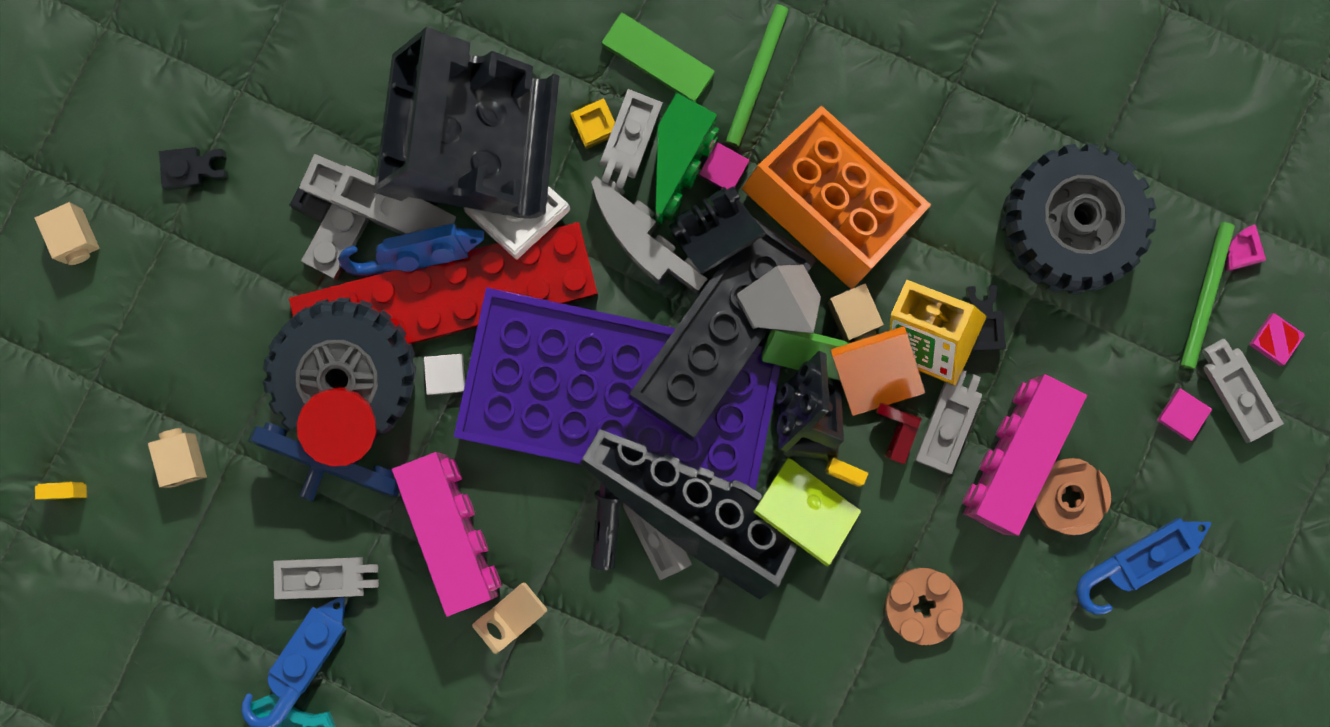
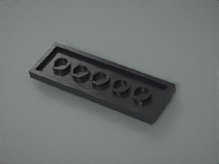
M757 219L755 220L766 232V235L722 262L628 396V399L691 441L694 440L769 330V328H752L736 298L737 293L776 266L804 265L807 272H809L817 260Z

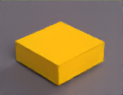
M604 98L570 113L586 149L609 139L615 121Z
M830 458L825 469L826 474L856 487L864 485L868 476V472L835 458Z
M82 482L46 483L35 486V499L87 498V485Z

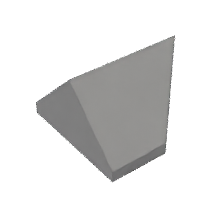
M804 265L776 266L737 293L736 298L753 329L759 327L814 333L821 296Z

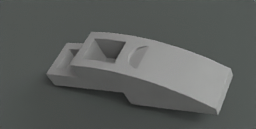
M314 154L299 187L303 192L365 217L373 223L401 235L452 224L456 220V216L422 199L407 197L403 201L376 194L374 193L375 177L350 166H342Z
M595 177L591 183L598 206L609 229L627 255L644 273L659 285L669 273L695 294L699 295L707 284V278L703 274L701 275L689 257L684 262L673 253L676 248L668 240L660 235H657L655 239L651 237V234L657 228L656 221L652 219L655 213L638 200L635 204H632L622 195L625 191L622 188L616 187V183L611 179L609 183H606Z

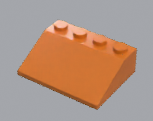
M822 105L755 168L741 188L850 289L857 286L931 206L929 202Z

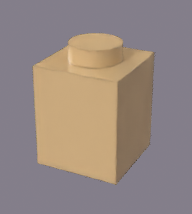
M70 202L35 217L52 259L65 264L68 263V265H76L90 258L89 253L100 249L83 209Z
M866 284L830 298L827 303L844 341H859L877 335L876 330L884 326Z
M181 428L159 433L160 440L148 443L159 487L172 488L207 478L196 434L183 433Z

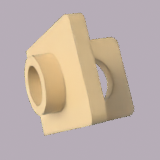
M523 582L496 606L475 621L472 627L493 653L498 654L547 612V608L529 586ZM487 623L494 624L500 630L501 640L494 638L489 633Z

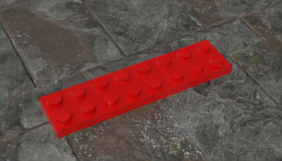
M579 222L550 229L517 260L499 243L470 250L468 258L420 268L414 271L393 270L290 297L289 302L294 316L305 307L309 308L316 302L328 299L330 302L336 301L339 297L351 298V302L360 303L363 300L372 303L371 308L380 313L384 310L392 316L390 319L396 327L401 325L406 332L405 339L407 343L416 344L477 328L486 287L561 304L598 296L581 227Z

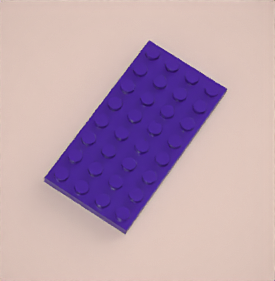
M486 287L454 438L581 464L582 457L596 433L601 429L646 446L649 452L660 456L665 454L680 459L679 463L697 470L700 467L713 471L716 477L730 482L737 480L756 490L781 366L763 362L761 353L764 347L757 346L694 440L691 441L628 399L632 389L676 328Z

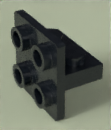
M818 351L809 361H805L799 368V371L787 383H783L777 392V432L779 433V449L787 452L802 437L836 449L844 442L841 383L828 378L827 355Z

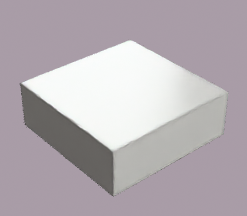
M462 354L424 357L427 395L461 393L464 391L465 374Z

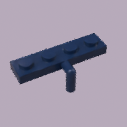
M266 422L263 428L260 426L253 427L247 441L310 466L299 493V497L313 502L324 472L390 498L397 497L399 494V487L396 480L393 479V471L374 465L371 471L359 466V460L347 466H328L316 462L304 451L300 442L285 437L287 430L277 425Z

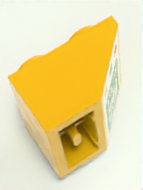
M906 280L891 313L889 331L905 326L918 371L956 386L987 316L972 304Z

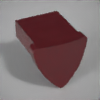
M880 402L876 413L898 421L885 456L905 464L922 420L918 416L905 413Z

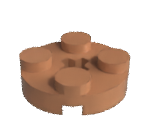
M1075 458L1061 459L1055 461L1033 508L1037 517L1046 528L1061 534L1080 535L1093 530L1100 524L1099 522L1103 519L1104 514L1109 510L1111 491L1106 477L1099 470L1088 464V462ZM1067 486H1071L1075 492H1080V499L1075 500V507L1070 508L1069 504L1063 502L1061 495L1066 493Z
M914 568L900 574L890 587L885 599V613L892 629L905 640L919 645H932L947 639L952 632L959 628L963 613V601L958 587L946 574L930 568ZM921 595H925L926 600L933 601L934 608L929 610L930 615L923 617L921 612H915L913 605L919 603L918 597Z

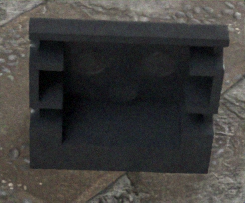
M425 27L392 54L374 193L399 201L412 197L524 219L542 216L546 213L559 75L552 74L545 79L532 78V65L494 51H490L484 56L469 55L470 42Z

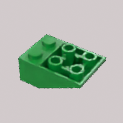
M679 93L675 94L658 125L656 221L660 227L663 226L666 219L672 222L673 218L676 217L682 205L681 198L683 195L681 192L683 188H692L701 170L699 169L701 156L709 157L719 138L717 135L720 129L716 127L717 114Z

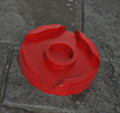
M346 388L326 389L314 394L302 407L297 420L298 440L304 451L316 462L328 466H347L360 460L372 446L377 432L374 411L370 403L357 392L349 391Z

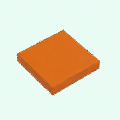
M905 326L831 349L832 357L853 416L878 408L880 402L889 405L925 393Z

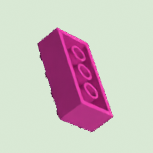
M1046 374L1028 380L1027 384L1022 382L1012 399V402L1017 405L1011 417L1005 416L996 431V436L1000 439L994 451L989 449L981 461L979 470L983 471V474L978 484L972 483L963 498L962 504L966 505L963 514L1003 535L1019 536L1087 395Z
M434 452L393 468L394 477L446 617L498 597L497 589L502 587L501 580L495 566L488 567L483 553L488 551V546L482 531H476L473 527L470 517L475 515V511L468 494H461L457 481L462 480L455 459H450L446 454Z

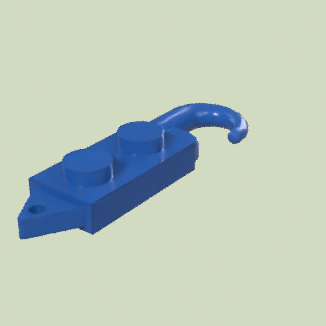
M452 223L383 239V243L379 244L376 248V260L365 263L352 262L349 257L357 252L356 246L345 248L340 253L338 260L340 266L347 273L358 277H370L393 270L414 271L420 268L468 258V252L484 240V231L457 228Z
M1176 518L1112 555L1111 558L1090 569L1080 578L1077 585V598L1080 605L1086 611L1095 615L1111 612L1113 607L1110 604L1099 606L1091 601L1089 593L1092 586L1109 578L1112 584L1119 589L1125 591L1138 589L1200 553L1199 546L1209 530L1211 522H1183L1181 518ZM1199 525L1203 528L1201 532L1198 530Z
M339 597L317 609L312 607L270 669L267 678L268 684L273 693L280 699L268 716L262 718L255 716L251 711L250 705L253 695L250 693L246 694L242 702L241 712L244 721L250 727H277L286 718L300 695L305 692L347 629L343 626L344 597ZM336 603H340L339 609L334 608Z

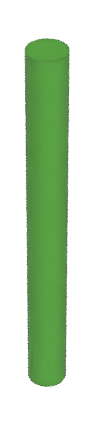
M776 4L774 6L725 141L731 146L739 147L789 11L783 5Z
M1220 222L1182 357L1180 365L1182 367L1196 369L1235 225L1226 222Z

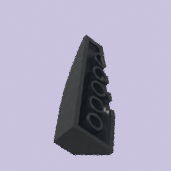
M600 429L580 463L608 490L669 540L759 600L779 587L798 545L753 512L762 499V494L745 483L737 480H732L731 482L714 476L713 471L702 467L697 470L679 463L680 459L667 454L664 456L647 451L646 446Z

